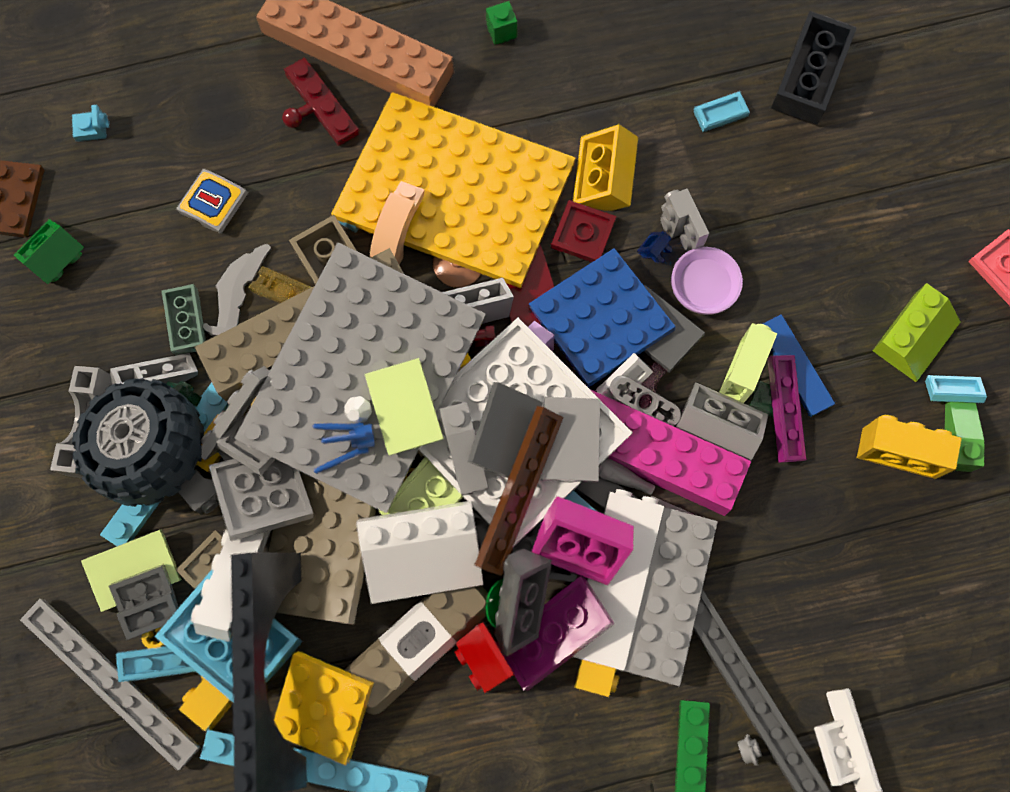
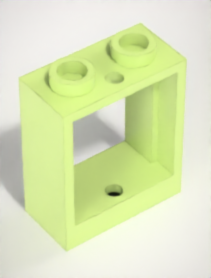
M751 324L740 341L719 393L742 403L749 398L755 390L777 333L764 324Z

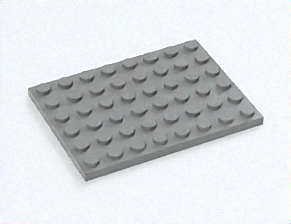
M337 243L234 439L388 513L420 447L391 456L388 455L365 374L419 358L437 415L486 314L345 245ZM362 396L371 405L372 414L363 424H371L375 446L368 448L369 453L360 454L320 473H314L315 468L358 447L352 448L351 440L323 444L321 442L323 438L346 435L351 430L314 429L313 424H355L346 417L344 406L350 398Z

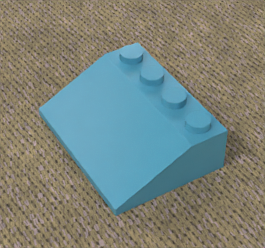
M211 570L155 637L233 702L232 637L230 642L196 634L194 623L191 622L195 606L200 605L203 599L201 593L206 579H211L213 570ZM275 618L271 625L266 646L265 684L303 642Z

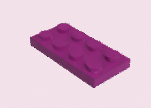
M580 576L544 604L538 638L510 655L503 656L522 689L528 691L615 623L586 578Z

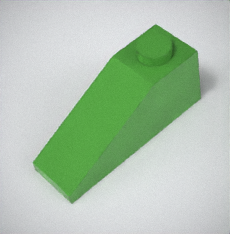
M945 401V430L952 432V436L961 438L956 471L972 472L984 467V436L976 403Z

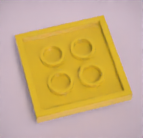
M298 651L293 654L274 720L286 740L346 766L351 760L374 683Z

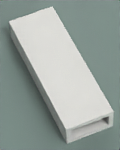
M616 489L615 493L610 492L604 515L634 526L633 551L608 585L589 578L587 579L615 624L572 657L624 671L664 506L658 505L659 500L643 496L642 500L632 498V493Z

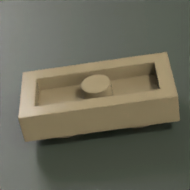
M217 530L176 569L194 589L212 570V562L215 555L220 554L222 551L221 541L223 536Z

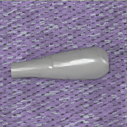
M610 458L605 459L599 465L600 478L641 490L649 495L655 489V485L643 480L628 468Z

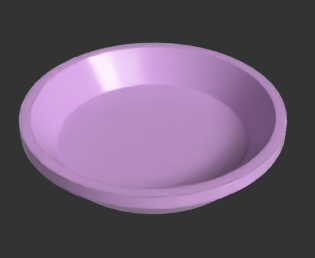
M700 247L686 252L678 259L672 271L671 284L676 298L684 307L698 314L713 315L727 310L736 302L742 289V274L736 261L724 251L712 247Z

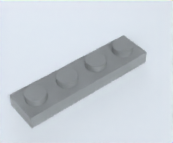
M265 366L256 371L250 370L242 378V388L230 396L227 401L229 404L227 410H223L215 418L213 423L216 426L213 430H209L201 439V444H203L201 458L207 460L219 450L217 441L247 411L270 372Z

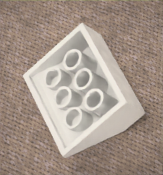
M470 501L358 519L356 524L371 604L483 585L481 568L474 566L479 551Z

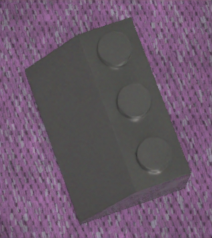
M525 549L508 555L504 563L505 574L499 593L501 597L499 610L495 617V636L501 653L505 656L536 640L539 636L552 560Z

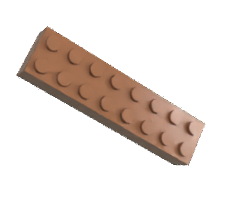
M266 0L256 16L263 34L390 93L402 95L430 107L435 106L454 73L452 56L329 0Z

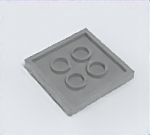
M236 459L209 465L230 542L313 518V511L299 470L277 459L261 475Z

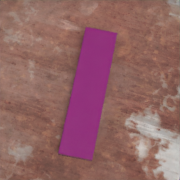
M795 355L770 356L767 358L778 461L779 463L806 461Z

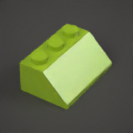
M926 283L915 293L873 349V352L913 381H918L960 324V320L949 298Z

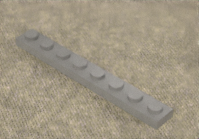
M39 599L20 619L178 771L182 770L201 748L132 681L118 682L117 667L45 599Z

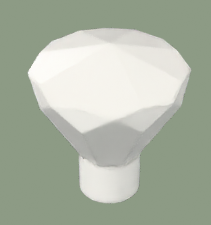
M362 396L350 398L344 406L346 417L354 423L365 422L372 414L370 402Z

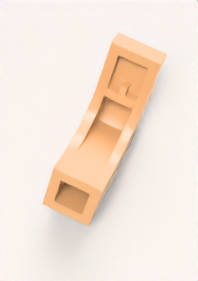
M401 181L396 191L390 193L376 225L371 244L370 258L390 248L400 265L403 259L406 233L417 208L424 198V189Z

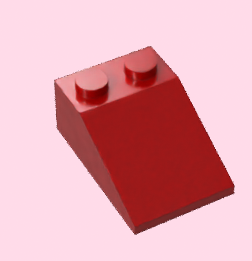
M484 623L478 625L456 643L459 649L454 652L462 666L468 664L473 674L469 678L477 691L482 688L484 693L514 675Z

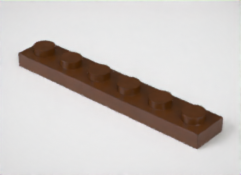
M536 407L474 566L500 576L503 574L504 563L512 551L564 418L545 407Z

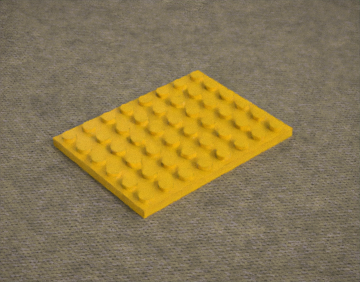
M392 92L331 215H335L340 222L351 224L374 234L385 202L390 193L396 191L400 182L425 190L424 198L408 227L404 241L405 246L494 279L503 278L506 283L521 288L574 166L575 157Z

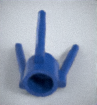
M363 422L355 424H313L314 429L351 430L346 435L323 438L321 440L323 444L351 440L352 448L358 447L315 468L314 473H320L360 454L369 453L368 448L375 446L371 424L364 425Z

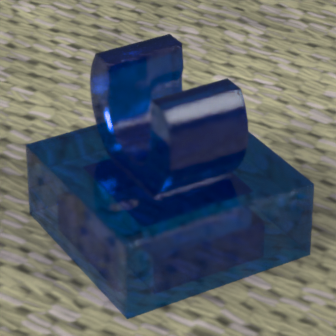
M665 231L651 232L637 252L643 258H652L656 263H664L665 260L661 257L660 252L662 250L665 253L673 251L671 246L667 244L671 237Z

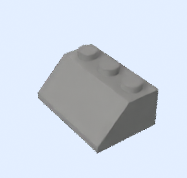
M695 382L676 428L751 461L763 440L768 414Z

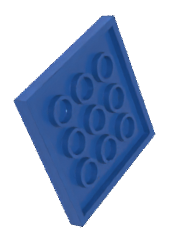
M615 248L529 303L531 311L543 327L554 334V342L588 388L619 368L634 353L636 355L640 354L675 331L676 327Z

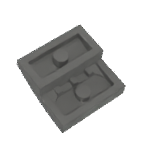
M164 564L109 585L119 611L116 615L127 640L164 626L179 608Z

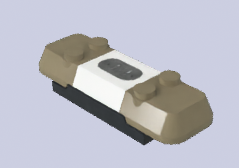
M482 585L427 594L344 670L374 683L365 710L367 713L379 714L384 711L487 616L486 599L488 592Z

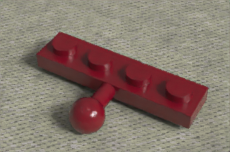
M306 58L284 68L285 75L307 103L299 109L288 108L284 111L282 120L287 127H298L302 122V118L313 112L338 146L359 135L357 126Z

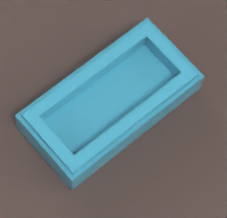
M740 91L697 106L693 111L703 132L748 117L750 113Z
M928 375L925 381L931 401L984 403L987 398L981 377Z

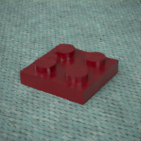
M568 200L551 248L593 262L603 255L616 216Z

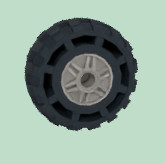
M143 378L128 379L124 381L123 385L122 383H115L107 387L105 393L101 396L96 395L89 402V408L85 413H81L77 421L79 424L77 432L73 433L72 444L76 451L72 455L76 469L83 476L82 480L102 496L125 506L136 507L143 504L148 506L162 502L164 496H174L182 490L181 485L186 480L190 481L196 473L194 468L197 462L202 461L201 439L205 434L204 425L199 419L200 414L196 407L180 392L155 379L152 381Z

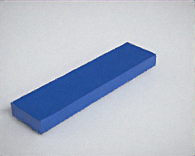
M782 314L763 323L770 327L773 332L777 333L771 348L773 356L795 355L799 399L808 415L812 417L832 407L835 402Z

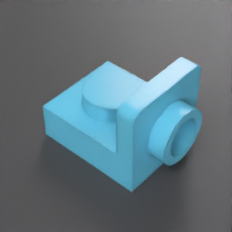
M91 105L92 112L72 115L73 137L76 141L106 138V128L109 127V121L106 113H103L98 105Z

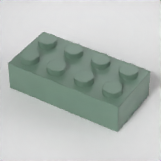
M194 284L162 290L171 352L175 356L196 352L195 346L206 341L198 289Z

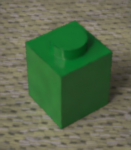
M509 1L486 8L487 27L494 45L517 38V19Z

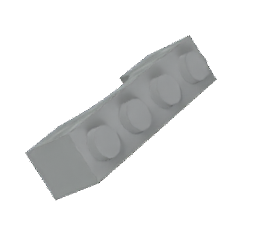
M74 366L69 393L75 405V420L68 437L56 444L50 468L51 471L68 477H83L76 469L72 454L76 449L73 448L72 438L73 433L77 432L79 426L77 421L81 413H85L89 408V402L96 395L101 396L105 393V389L110 386V374L100 368Z

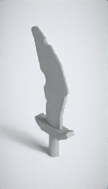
M264 244L257 247L253 253H246L231 263L217 283L219 302L217 327L209 326L207 323L203 325L205 331L212 337L238 325L240 317L239 308L243 305L247 296L244 288L248 283L254 281L265 257L271 251L270 245Z

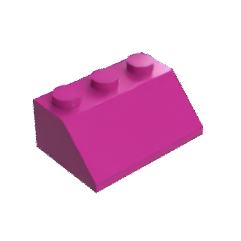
M556 496L544 516L532 552L552 560L551 564L608 585L633 551L634 526Z

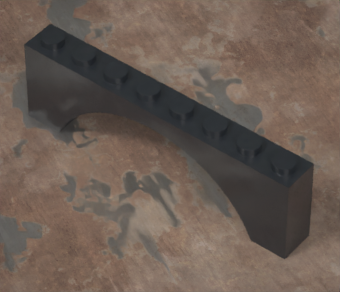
M248 552L231 554L234 792H289L307 787L306 756L297 752L279 731L269 706L265 685V654L269 632L282 601L302 581L301 553Z

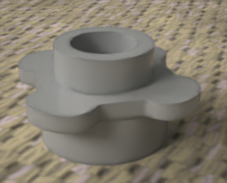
M747 734L744 740L738 741L739 749L745 764L753 762L756 766L758 765L757 762H759L758 757H761L762 754L757 740H751L749 734Z

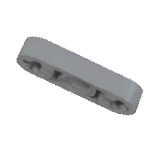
M625 375L617 376L612 380L610 391L619 401L671 426L679 422L681 417L680 409L672 402ZM626 384L630 390L635 392L633 397L626 392L620 394L618 385ZM645 394L651 395V405L647 408H641L639 406L640 397ZM660 406L666 411L670 410L672 417L664 419V415L656 411L657 407Z

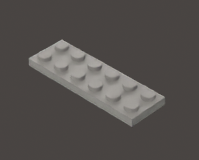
M664 507L624 671L680 686L718 521Z

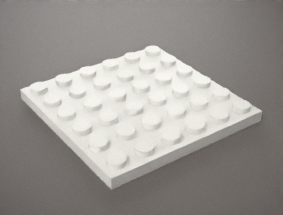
M517 318L457 373L440 409L467 402L476 436L493 382H500L543 402L542 407H544L545 397L599 398ZM601 400L599 465L632 435V432ZM439 409L436 416L443 440L421 446L419 451L460 493ZM484 469L489 489L462 496L471 502L472 507L490 525L508 478ZM541 474L514 546L544 519L556 496L565 499L581 482L543 481Z

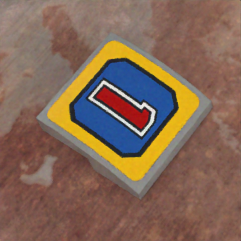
M203 169L176 210L184 216L199 221L204 227L222 234L248 192L235 183Z

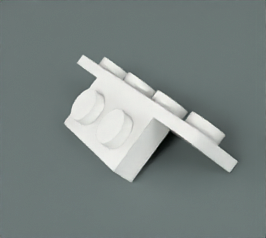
M841 689L827 692V698L835 721L814 727L831 785L838 786L854 781L857 792H882L850 690Z

